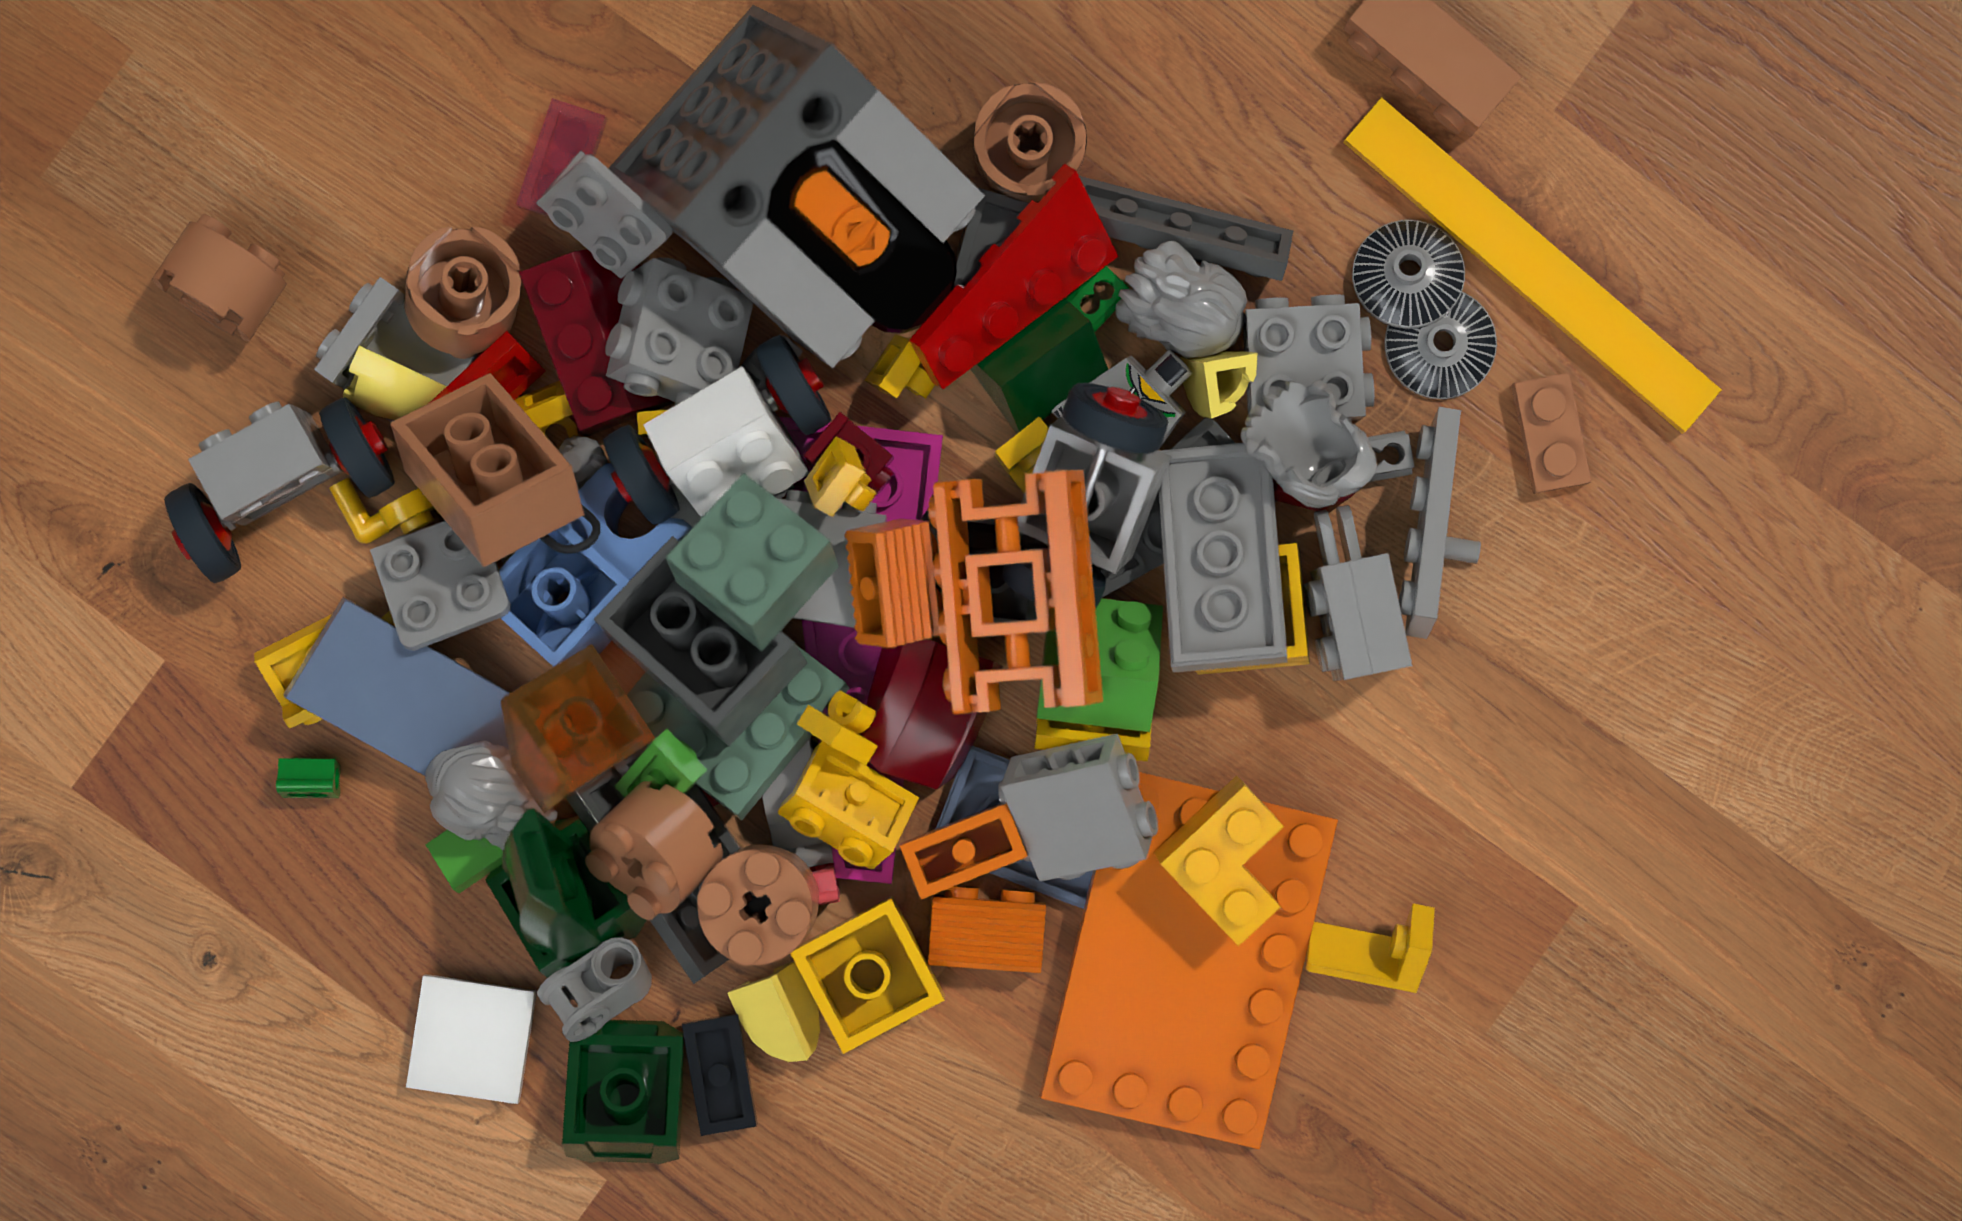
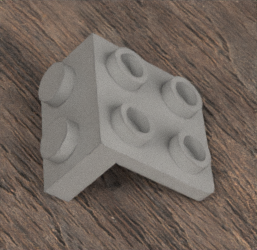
M582 151L570 160L536 202L549 215L551 221L557 227L569 232L592 253L594 259L601 266L612 270L621 279L661 246L672 234V227L665 219L597 158L585 155Z
M379 277L374 286L366 283L358 291L349 306V311L353 315L342 331L332 330L321 343L316 353V357L320 359V362L314 370L332 383L346 389L350 386L355 375L349 372L350 365L358 346H361L447 387L476 359L478 353L471 358L459 359L451 354L439 351L424 342L416 334L408 321L404 310L405 294Z
M445 520L412 534L399 536L386 544L370 549L400 642L408 650L415 651L491 622L507 615L510 610V601L496 561L483 567Z

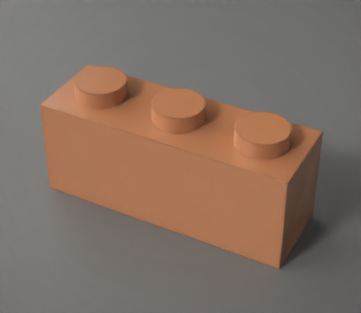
M1365 0L1349 18L1344 27V30L1351 35L1347 40L1348 43L1358 54L1371 62L1376 58L1383 62L1393 71L1390 76L1392 81L1409 96L1416 98L1420 94L1436 107L1433 112L1436 119L1455 134H1459L1463 130L1471 137L1522 78L1518 72L1432 0Z

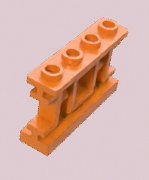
M1084 470L1025 474L1027 504L984 507L981 479L934 483V495L929 499L928 511L931 525L934 529H937L939 552L934 557L933 569L935 580L938 586L942 587L944 610L940 612L938 628L942 642L947 644L949 667L944 672L943 686L947 700L952 702L954 714L990 712L1001 709L999 682L1042 679L1045 708L1086 706L1103 702ZM1047 514L1050 549L1021 551L1018 516ZM995 518L998 553L970 555L967 521ZM1032 562L1037 620L994 623L989 565ZM1057 630L1059 664L1031 666L1028 633ZM1005 635L1008 668L980 671L977 637Z

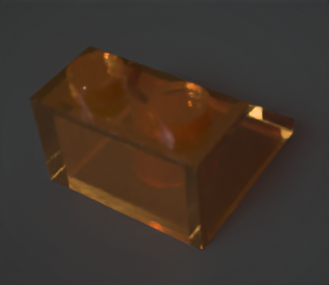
M592 644L500 700L512 767L544 814L630 760L656 739Z

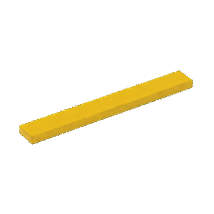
M1382 97L1344 140L1343 143L1681 434L1691 427L1722 391L1721 388Z

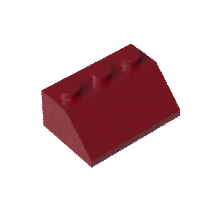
M588 249L571 252L519 272L579 432L587 437L637 418V412L655 411L675 403L658 395L647 397L633 394L624 388L623 382L606 376L610 356L606 355V344L612 329L619 323L623 304L618 302V293L625 276L621 279L612 270L601 266ZM638 264V265H637L634 269H632L631 271H634L635 269L639 268V267L641 266V264Z

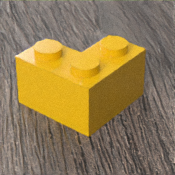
M1236 775L1162 844L1154 854L1166 871L1238 946L1280 908L1272 894L1243 864L1284 826Z

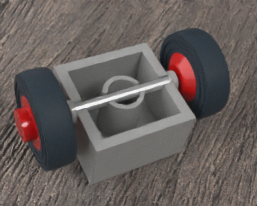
M1078 383L1072 387L1063 407V416L1050 425L1032 474L1062 470H1084L1091 563L1116 574L1134 555L1172 456L1158 451L1167 431L1168 419L1157 408L1127 390L1093 383ZM1026 491L1021 504H1027ZM1047 514L1018 516L1019 532L1046 543L1020 542L1021 551L1050 549ZM1032 562L1004 564L1002 572L1004 581L1014 591L1035 602ZM1092 565L1096 609L1105 590L1106 578L1099 569Z
M346 397L334 401L319 412L322 425L329 438V446L311 413L291 404L282 407L279 401L268 404L249 416L252 424L232 435L230 430L226 429L213 434L198 445L202 452L188 460L212 504L193 483L185 484L170 492L164 498V502L174 527L172 535L178 548L187 560L192 559L199 570L212 583L224 581L241 569L240 557L230 531L236 528V524L245 526L341 472L350 475L357 487L368 498L381 494L395 484L393 472L384 455V452L388 451L384 438L374 422L371 420L366 423L356 407Z

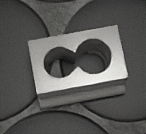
M1405 431L1367 437L1374 452L1379 454L1388 445V447H1394L1399 453V460L1394 465L1388 464L1385 460L1381 461L1377 465L1375 474L1370 482L1412 475L1414 462L1409 434H1406Z

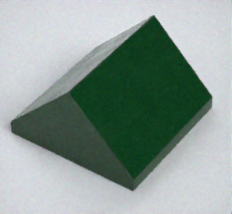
M1063 298L972 367L971 371L1015 433L1018 434L1039 416L1043 420L1052 414L1051 411L1067 399L1070 390L1075 384L1092 382L1108 371V367L1090 320L1066 298Z

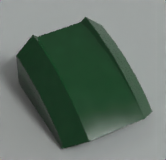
M527 808L511 830L504 844L502 853L503 868L511 882L520 914V929L524 938L533 948L561 960L600 945L602 941L580 872L573 842L535 808Z
M577 815L556 820L552 824L573 842L601 941L604 942L611 938H624L627 940L636 938L647 920L638 916L631 909L628 903V896L613 887L609 882L597 879L588 869L585 859L591 852L589 843L590 833ZM503 864L491 871L486 877V883L539 972L547 978L558 970L570 966L599 946H594L561 960L533 948L524 938L520 929L519 910L510 879L504 871Z
M609 1020L591 1036L577 1042L569 1041L562 1146L567 1157L589 1163L632 1162L654 1163L658 1165L680 1159L684 1034L682 1031L664 1021Z

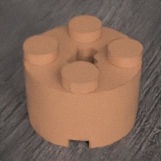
M1039 82L1013 84L993 94L978 114L973 137L974 159L984 182L995 193L1026 203H1030L1031 200L1039 203L1054 186L1055 182L1051 178L1064 163L1075 169L1079 174L1087 145L1086 127L1077 104L1059 88ZM1034 133L1041 136L1040 152L1031 149L1025 154L1019 151L1020 139L1018 136L1020 134L1025 138H1030Z
M202 214L197 223L192 221L188 223L153 276L152 281L165 293L170 285L183 292L184 294L178 303L232 336L238 328L242 339L249 342L287 285L283 279L285 273L278 268L281 262L258 245L251 244L248 250L242 248L229 238L232 233L230 229L216 219Z
M471 226V229L452 230V227L442 228L424 238L410 258L404 297V310L416 334L428 345L439 351L451 354L455 358L467 359L477 353L484 352L506 331L509 332L515 322L521 294L520 267L517 256L512 248L495 233L485 228ZM468 288V289L472 290L473 292H472V293H467V292H465V290Z
M644 781L638 784L593 827L589 837L591 852L585 859L590 872L597 879L609 882L613 887L628 896V903L631 909L638 916L646 920H652L658 914L674 911L705 880L709 872L722 861L723 857L721 842L714 848L708 836V833L714 826L704 811L691 798L672 786L665 784L660 790L649 788L652 781Z
M770 845L743 847L720 861L705 878L697 896L700 925L711 945L735 963L740 965L773 963L795 950L810 933L818 912L819 889L817 882L807 864L790 851ZM749 891H752L753 895L757 898L765 894L770 898L771 904L765 909L767 917L760 911L753 914L749 910L747 904L752 900Z

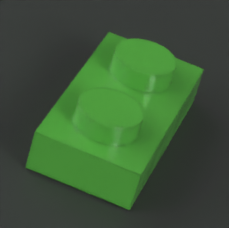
M666 729L652 741L614 787L626 797L641 782L652 781L649 788L660 790L667 784L686 794L707 769L698 761L696 753L687 743L678 740Z

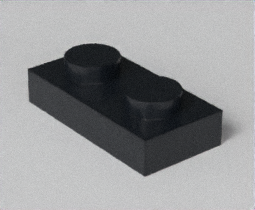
M734 1013L683 1022L682 1028L700 1135L705 1136L757 1127L758 1122L739 1015Z

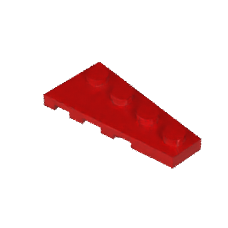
M1064 163L1051 179L1055 184L1039 203L1031 200L1017 216L1021 223L1000 247L993 244L979 260L981 263L980 269L965 287L957 285L909 339L930 380L942 390L1119 257L1077 171Z

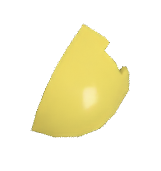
M358 346L349 368V372L355 375L350 386L344 390L343 398L346 397L355 407L370 414L397 420L427 405L446 386L364 347Z
M1223 351L1216 355L1189 359H1185L1183 356L1179 357L1192 372V375L1183 382L1187 398L1194 411L1202 417L1212 419L1232 411L1236 407L1235 403L1244 395L1249 382H1254L1256 377L1257 353Z
M794 961L774 968V973L766 978L751 983L747 981L727 993L736 1014L739 1015V1021L750 1039L769 1056L787 1062L807 1061L816 1050L820 1034L819 1009Z

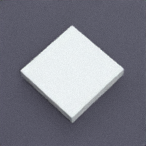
M429 974L423 975L406 1088L513 1104L520 1103L537 991Z

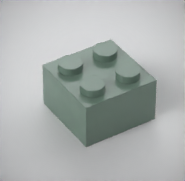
M745 473L736 480L665 557L677 584L761 651L764 650L839 567L831 541Z

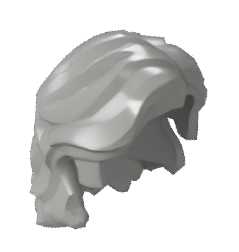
M1176 241L1163 242L1157 249L1147 250L1143 253V257H1138L1135 260V273L1125 277V282L1133 289H1121L1118 295L1121 300L1116 304V317L1119 321L1129 324L1128 332L1137 333L1138 338L1159 341L1166 350L1180 354L1185 359L1216 355L1227 350L1237 342L1244 326L1243 310L1246 307L1247 298L1242 285L1233 275L1221 266L1204 260L1199 266L1192 255Z
M1318 380L1311 386L1305 387L1295 381H1286L1284 388L1277 387L1276 396L1272 393L1265 396L1264 403L1266 408L1259 405L1251 408L1250 417H1247L1245 422L1246 427L1242 428L1241 432L1246 452L1255 459L1262 461L1284 492L1293 496L1305 506L1322 508L1333 505L1337 502L1338 498L1358 492L1365 484L1371 481L1377 467L1375 453L1366 433L1352 424L1345 415L1335 411L1336 403L1333 393L1326 389V383Z
M486 740L478 741L470 745L442 751L430 761L426 769L425 780L429 793L433 797L430 803L433 817L445 829L464 840H480L484 837L492 845L503 850L511 830L527 808H535L549 821H554L557 818V811L546 804L559 801L560 794L555 791L560 785L558 770L542 762L540 751L527 749L510 751L503 745L491 744L490 741Z

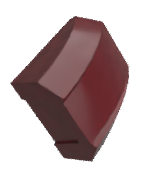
M923 639L913 643H906L905 645H897L896 647H882L866 706L876 711L875 717L869 728L859 733L878 746L869 762L879 772L937 790L954 778L974 744L987 715V712L953 713L952 702L947 700L943 686L944 672L949 667L947 646ZM979 657L980 671L1002 669L1003 667L995 661Z

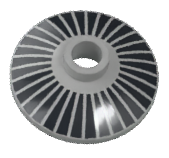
M1418 220L1395 221L1376 229L1361 244L1353 263V286L1362 306L1380 322L1403 329L1422 328L1445 317L1458 302L1465 282L1464 261L1455 242L1438 227ZM1413 260L1420 266V271L1416 275L1408 276L1401 272L1399 265L1403 261Z
M1462 292L1454 308L1445 317L1431 325L1415 329H1403L1387 325L1384 348L1388 365L1394 376L1403 386L1422 397L1450 399L1471 391L1486 377L1495 359L1497 338L1493 322L1484 307L1473 297ZM1445 331L1452 336L1453 346L1451 350L1443 352L1434 346L1433 338L1437 332Z

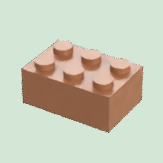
M491 373L390 423L404 471L483 567L584 516L572 466Z

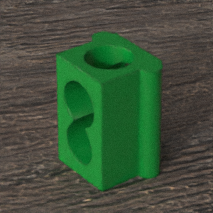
M1105 266L1072 291L1066 299L1090 320L1093 330L1096 332L1116 311V304L1121 300L1118 296L1120 290L1130 288ZM1101 282L1110 284L1114 289L1112 298L1100 300L1099 309L1094 314L1083 312L1080 304L1085 299L1094 297L1093 288L1095 285Z
M278 758L277 793L282 798H339L341 765L336 759Z

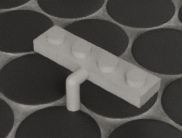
M1438 407L1431 426L1422 425L1419 433L1416 458L1425 460L1423 477H1415L1410 501V509L1419 511L1417 529H1409L1404 551V561L1413 563L1411 581L1403 580L1399 595L1401 614L1407 615L1406 636L1427 639L1437 620L1444 559L1477 564L1480 555L1481 542L1447 536L1461 410Z

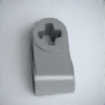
M611 938L602 942L597 948L570 966L562 968L549 976L541 984L538 990V997L543 1004L552 1006L564 1024L562 1033L570 1042H577L591 1036L613 1017L634 1003L641 1001L649 992L652 975L638 947L632 941L624 938ZM623 964L634 965L626 977L621 979L610 978L612 972L618 966ZM574 999L578 1007L574 1008L570 1000Z

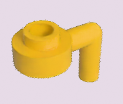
M349 478L329 488L355 538L363 544L371 543L399 527L403 534L407 535L435 520L430 512L434 509V506L419 488L382 507L378 513L371 517Z

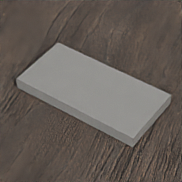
M1244 443L1161 450L1160 452L1172 456L1159 488L1170 657L1173 673L1288 663L1272 474L1267 470L1262 461L1255 459L1246 452Z

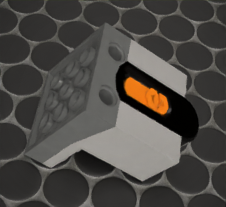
M755 5L746 12L608 168L665 219L672 227L674 233L686 240L787 335L831 368H834L840 360L850 357L861 344L862 335L871 325L884 333L900 334L913 331L923 325L954 288L957 276L955 253L946 239L953 232L962 229L971 221L976 211V205L985 196L832 43Z

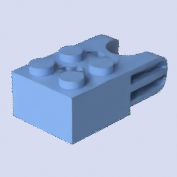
M611 463L602 466L578 491L581 504L596 516L601 525V533L597 541L590 548L572 554L559 553L551 549L539 538L518 549L499 569L511 605L508 614L501 617V619L571 683L582 674L611 642L594 621V618L672 536L680 542L693 528L683 519L669 518L659 523L642 537L634 539L620 538L618 533L619 519L623 510L630 502L624 499L611 477V473L615 471ZM582 516L548 535L560 544L574 545L585 541L590 536L592 525ZM567 592L569 594L567 599L560 604L557 601L559 596Z

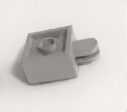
M1344 505L1336 508L1338 530L1345 562L1340 563L1329 514L1326 509L1315 511L1314 522L1324 567L1310 571L1312 581L1304 584L1303 587L1310 617L1318 615L1320 617L1324 637L1315 639V645L1321 671H1331L1333 681H1340L1412 666L1389 554L1386 553L1367 558L1361 557L1352 511L1349 505Z

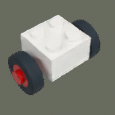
M782 335L767 340L755 349L757 358L766 374L765 384L768 390L765 388L760 391L742 366L645 423L644 427L655 450L648 447L638 432L630 425L615 430L603 439L606 453L615 470L611 473V477L616 487L627 502L634 501L642 514L653 525L669 519L680 510L677 497L670 484V478L702 518L743 473L773 496L787 490L792 484L808 476L809 471L787 428L775 413L778 409L775 402L783 412L790 414L796 425L805 435L812 434L831 422V417L818 390L824 387L818 373L807 357L801 361L799 360L790 344Z

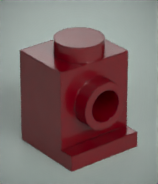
M839 412L807 450L804 457L815 466L836 436L855 446V449L864 455L862 466L865 474L871 478L867 486L874 489L877 493L873 498L875 499L895 474V472L888 468L894 457L850 421L848 417Z

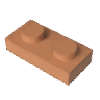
M1570 372L1513 383L1511 386L1533 494L1591 483Z

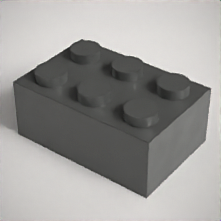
M672 536L594 618V621L616 646L723 742L730 746L803 669L807 661L796 644L782 631L761 651L677 584L665 558L679 543Z

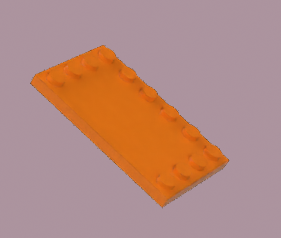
M1139 772L1138 787L1144 802L1150 801L1155 809L1158 820V832L1152 837L1146 860H1141L1137 864L1124 869L1107 867L1093 870L1039 1097L1053 1102L1260 1150L1338 820L1263 802L1284 827L1243 865L1272 894L1280 908L1238 946L1166 871L1154 854L1162 844L1219 791Z

